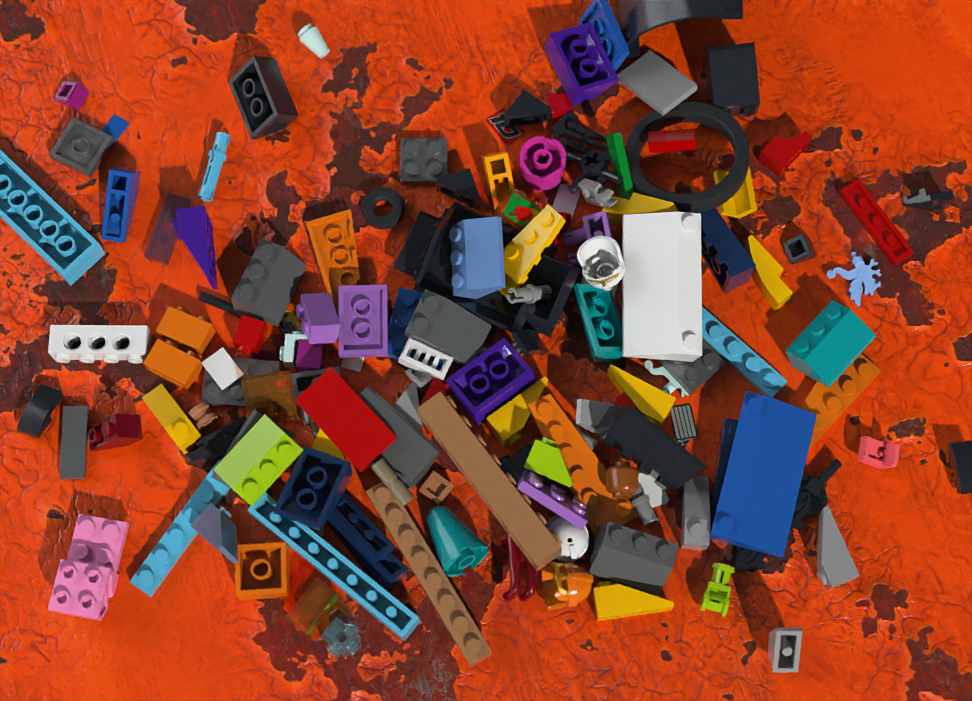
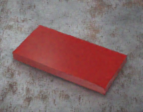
M331 366L294 400L361 473L398 439Z

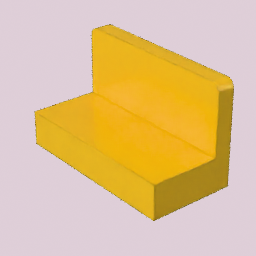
M749 167L740 189L733 197L719 206L722 215L742 218L757 210ZM714 171L715 185L729 172Z

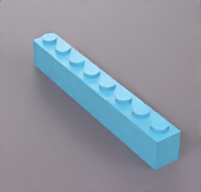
M266 492L247 510L254 519L282 542H286L293 551L403 641L408 638L420 623L417 615L308 526L274 514L273 511L277 501Z

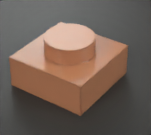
M433 471L419 489V492L437 506H440L454 488V485Z

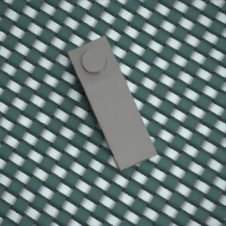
M694 476L683 485L681 549L706 551L710 543L708 476Z
M829 506L824 507L819 512L818 571L816 572L819 583L822 586L825 585L826 590L853 581L860 576Z

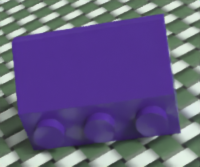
M591 22L549 35L545 51L571 105L592 100L619 81Z
M505 338L446 379L448 386L459 403L477 426L485 422L488 416L536 383L533 370Z

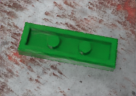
M620 132L605 135L613 172L623 176L622 183L616 184L619 198L630 200L635 192L622 135Z

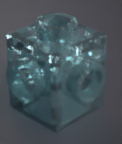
M338 617L332 621L320 636L328 644L326 649L336 658L340 655L345 659L349 655L353 657L362 646L359 643L362 638L358 635L360 629L350 621L345 624ZM342 637H347L344 642H340Z

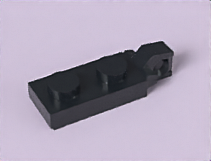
M245 415L196 441L198 447L187 452L191 462L193 463L204 457L205 461L214 460L224 455L246 420Z

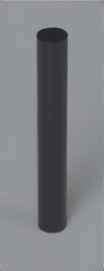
M202 292L199 296V301L240 318L244 315L234 311L232 303Z

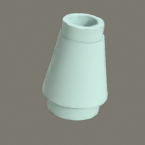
M308 24L299 31V41L319 58H323L329 53L330 49L317 26L314 27L312 24Z

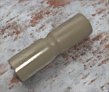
M383 458L371 467L383 483L389 487V490L402 506H405L414 498V495L397 478L396 473Z

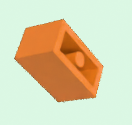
M169 306L156 332L161 339L170 340L184 349L204 356L216 330L211 324L212 321L204 316L197 318L190 315V312L185 308L178 306L175 309Z
M157 339L143 362L148 371L187 391H190L204 368L199 360L200 356L190 350H187L185 353L179 350V346L170 340L164 342L160 339Z

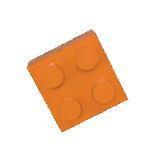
M286 542L237 545L238 562L235 564V596L239 600L290 597L289 546Z

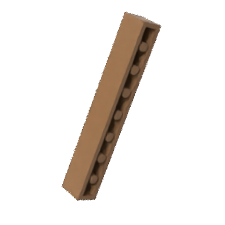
M441 392L437 393L416 408L418 417L536 571H539L562 554V547L560 545L563 543L554 531L552 533L548 531L545 527L547 522L540 512L534 513L530 507L532 503L527 495L523 492L519 493L514 487L516 482L508 472L504 474L499 468L501 463L494 453L489 455L485 450L486 443L482 437L471 432L469 429L471 424L464 415L459 416L454 410L457 407L449 396L445 398Z
M383 481L367 490L366 494L468 666L471 668L491 656V649L405 507L401 505Z

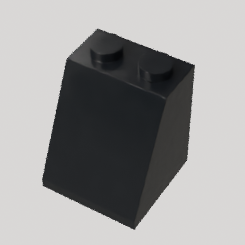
M754 42L708 48L702 71L709 105L718 107L731 116L741 115L748 117L757 113L760 105Z

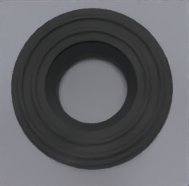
M380 187L373 189L365 196L362 203L364 219L370 226L376 229L386 230L395 227L404 215V202L401 196L391 188ZM380 201H387L392 205V211L387 216H379L374 211L375 205Z

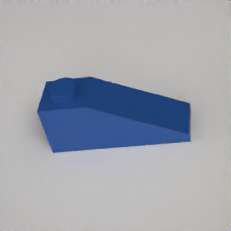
M120 167L109 169L101 239L120 243L126 242L138 196L141 171Z

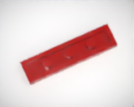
M859 178L839 190L838 194L893 267L913 255L914 251Z

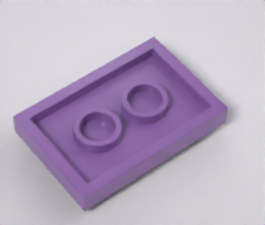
M387 284L339 286L340 358L388 356Z
M525 469L520 476L517 489L583 530L588 522L587 505L576 497L571 499L566 496L565 491L558 485L552 484L551 486L543 481L544 477L542 475Z

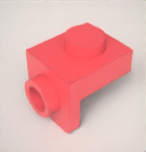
M868 436L861 437L857 461L878 469L896 467L899 459L900 444L897 442L884 443Z

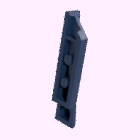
M343 494L326 523L365 573L389 593L406 575L409 568L391 554L395 545L346 494Z

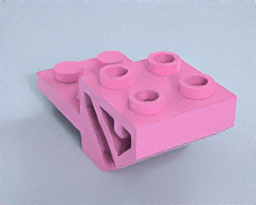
M78 514L67 560H60L48 606L49 611L99 621L103 619L108 609V598L113 597L119 578L117 572L129 528L127 522Z

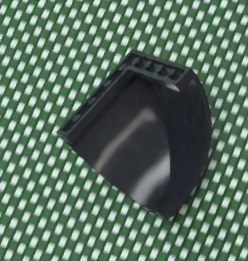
M615 0V19L620 26L621 33L630 51L625 59H639V37L658 27L695 18L742 19L743 0Z

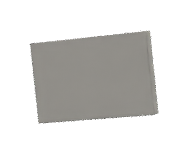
M651 50L617 74L620 84L662 116L697 91L696 83Z

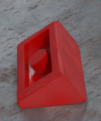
M696 129L648 132L649 153L696 150Z

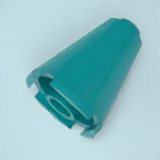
M436 506L429 511L426 521L442 570L447 577L460 576L464 574L462 569L469 565L473 569L484 560L488 554L486 544L448 507Z

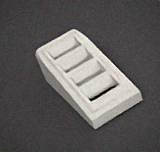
M409 337L398 363L444 380L454 358ZM412 349L417 351L414 358L409 357ZM421 353L426 354L422 363L418 361ZM430 356L435 358L431 367L427 366ZM439 360H442L444 363L440 371L435 368Z

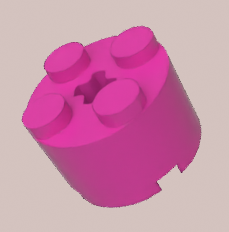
M544 136L531 138L523 145L519 156V174L521 179L536 192L549 190L557 186L565 175L566 152L564 147L553 138L548 139L544 138Z

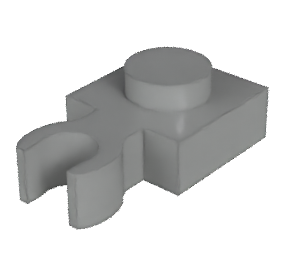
M586 178L579 183L587 203L599 207L604 205L611 207L617 202L616 199L611 197L614 191L611 189L605 190L601 183Z

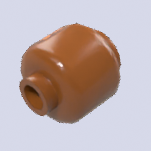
M618 461L615 462V466L607 469L606 490L612 494L613 498L629 499L632 498V494L638 492L639 472L636 468L630 466V462Z

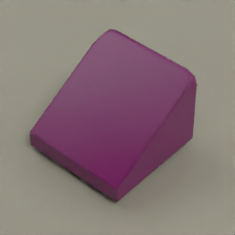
M64 81L54 100L75 110H80L89 95V91L79 82Z

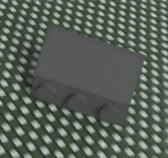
M261 238L231 297L234 311L278 327L307 269V265L285 247Z
M608 521L599 526L587 572L591 575L653 595H659L673 569L679 544Z

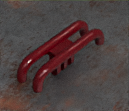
M506 532L507 539L501 541V546L508 548L502 550V556H508V559L503 560V566H509L511 584L510 589L503 593V599L511 601L518 595L521 585L519 563L525 562L526 589L519 594V600L525 602L535 594L537 583L536 570Z

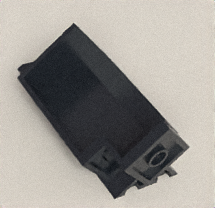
M456 202L453 203L450 209L445 208L442 217L439 218L423 211L419 212L393 267L413 276V279L416 280L414 290L424 293L426 289L445 297L478 318L513 333L522 330L525 326L551 337L580 271V268L555 258L558 247L553 245L545 247L541 253V260L537 266L533 265L527 274L528 279L524 284H532L534 286L549 285L552 289V294H545L551 295L549 300H538L532 304L525 302L511 304L499 290L478 299L453 296L452 263L450 260L451 240L449 238L450 226L462 220L487 218L488 216ZM502 223L504 249L521 231Z

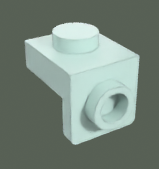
M302 331L285 334V344L280 347V361H283L286 369H296L299 339L308 340L307 336L302 334Z

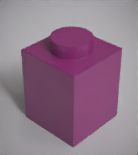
M299 339L296 360L298 373L323 369L326 350L324 343L309 344L308 340Z

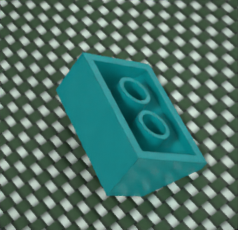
M590 284L573 285L574 300L594 363H611L622 357V323L611 290L605 291L604 289L595 288Z
M832 300L785 351L792 368L829 388L876 338V335L851 309Z

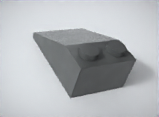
M425 289L405 330V339L408 341L409 337L453 357L454 362L465 366L478 357L492 326L451 300Z

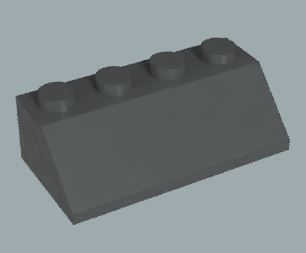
M367 386L358 396L398 438L371 465L373 466L383 458L396 473L397 478L411 490L422 481L441 450L376 391Z

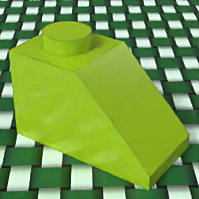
M544 436L542 440L536 439L524 467L571 487L574 480L561 448L556 447L557 442Z

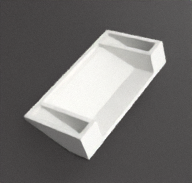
M663 212L623 215V258L626 270L622 278V357L693 362L702 356L701 214Z

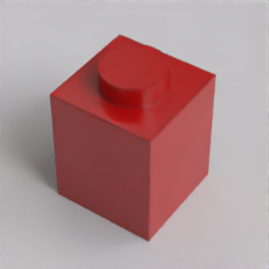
M244 315L241 316L232 341L239 353L248 356L251 353L259 355L268 331L265 321Z

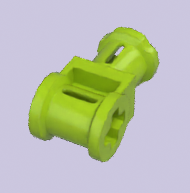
M713 563L711 582L707 583L704 590L700 610H711L725 617L731 597V587L728 585L735 568L722 563Z

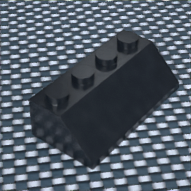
M610 406L594 430L601 436L599 439L604 444L618 449V454L627 461L632 460L637 464V470L647 476L651 475L656 479L654 481L655 484L665 490L668 488L679 489L706 466L632 406Z

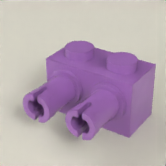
M606 211L582 217L583 228L564 232L567 247L583 243L596 236H608L615 240L612 222ZM577 252L569 253V263L576 267L581 266L577 258Z

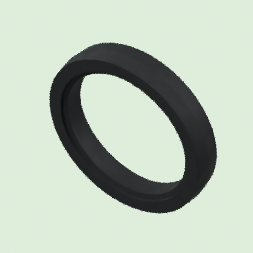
M681 102L664 116L656 110L652 111L634 127L628 137L625 148L634 191L637 194L673 202L679 212L702 213L712 210L733 197L746 178L750 160L747 137L737 120L718 107L700 102ZM690 122L708 125L721 132L730 141L735 152V160L731 170L719 183L704 191L682 194L663 190L646 178L639 165L641 151L648 141V132L660 131L674 124Z

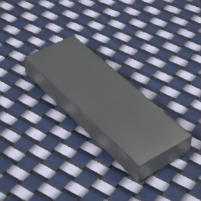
M63 406L59 474L61 480L86 479L89 427L88 406Z

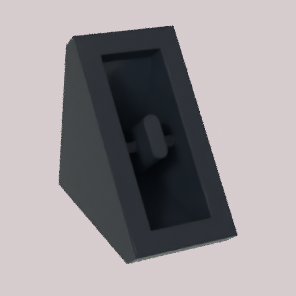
M523 90L505 113L504 126L505 128L550 122L551 107Z
M470 168L437 179L436 187L438 192L479 210L480 195Z

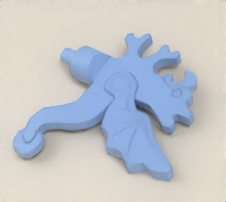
M854 251L851 253L853 257L851 261L855 269L847 271L838 267L829 270L826 275L829 279H832L836 276L835 273H838L846 280H853L848 291L850 299L859 307L863 291L861 284H864V294L868 295L869 293L870 296H873V292L877 287H880L881 283L879 281L876 284L872 275L876 274L879 277L881 273H879L880 269H871L878 262H874V259H871L870 264L865 265L862 257L857 256Z

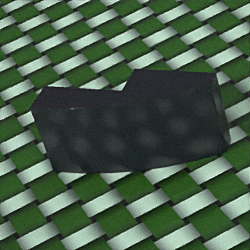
M525 329L511 334L515 340L512 342V345L519 355L523 353L529 358L535 353L543 356L549 352L535 330Z
M41 384L27 404L18 423L17 430L39 438L52 422L50 414L64 398L62 391Z
M972 440L948 443L950 467L955 469L957 493H972Z

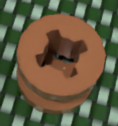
M205 401L194 406L187 414L188 419L195 422V428L198 432L207 430L218 420L216 413H212L209 410L210 406Z

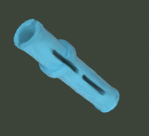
M223 132L216 133L214 145L208 154L209 162L198 194V198L203 201H213L223 162H226L227 159L226 152L231 136Z

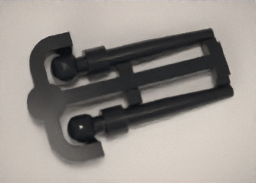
M566 113L562 116L560 122L554 124L553 139L557 140L559 135L565 134L580 141V144L577 145V142L568 141L567 138L561 136L558 141L563 147L567 146L569 150L586 154L591 150L584 148V144H588L603 152L608 148L588 138L590 136L607 143L605 136L585 128L580 123L576 124L579 115Z

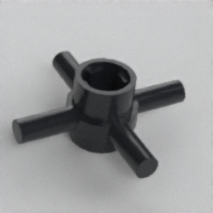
M608 148L602 154L597 151H590L580 156L569 151L566 155V159L579 165L581 174L567 187L572 194L580 188L579 183L584 178L597 181L602 186L608 180L618 185L623 181V176L608 169L607 161L610 159Z

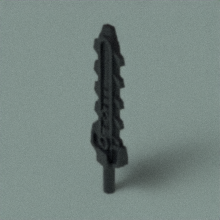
M834 459L817 478L802 476L790 531L793 528L799 530L804 525L801 519L805 515L811 517L814 514L817 516L829 503L824 484L842 466L839 460ZM735 546L738 552L734 568L738 574L744 570L750 571L755 568L762 570L766 565L764 559L769 554Z

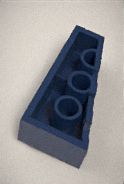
M717 207L699 213L701 214V255L723 293L725 294L749 282L756 264L721 217Z

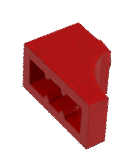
M805 131L791 139H782L778 136H775L771 141L767 139L759 148L761 153L757 161L777 177H780L809 146L812 136Z

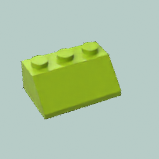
M264 414L213 470L241 498L252 506L300 455L303 449Z

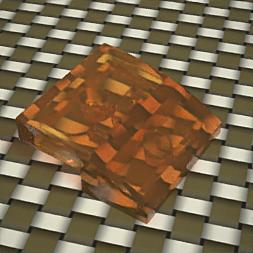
M290 370L241 378L247 415L251 411L256 410L262 415H267L276 423L299 420L297 405L294 401Z

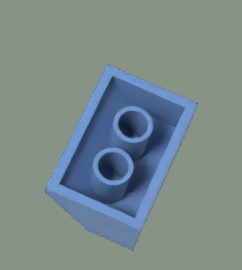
M502 217L466 219L450 226L449 238L451 240L450 260L452 263L453 296L478 299L505 288Z

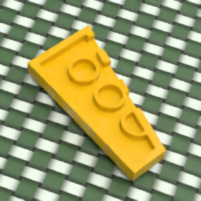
M549 204L503 249L505 288L499 291L506 298L507 294H514L508 293V289L519 288L520 285L523 286L528 279L527 274L533 265L537 266L542 258L541 253L545 247L551 245L566 222Z

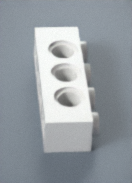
M50 325L48 353L56 362L69 363L70 360H79L83 363H93L94 360L118 363L119 360H128L130 363L138 364L142 363L151 351L152 332L148 326ZM81 341L78 348L71 349L74 342ZM105 341V345L102 348L95 349L97 343ZM125 341L130 342L127 348L119 349L121 343Z

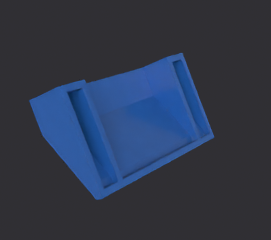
M745 392L710 539L781 558L784 557L816 414L769 396Z

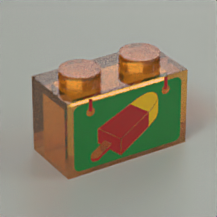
M512 189L504 193L492 216L502 217L503 224L522 231L545 206L539 202H532L527 199V195L523 191Z
M317 577L286 615L285 619L309 637L338 600L339 595Z

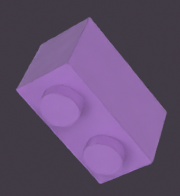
M330 293L301 294L300 304L296 306V314L298 319L301 318L302 334L307 336L308 343H337L340 321Z

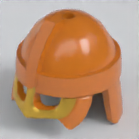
M551 562V566L541 568L542 590L546 610L575 607L589 595L594 579L593 575L589 574L584 568L572 562Z

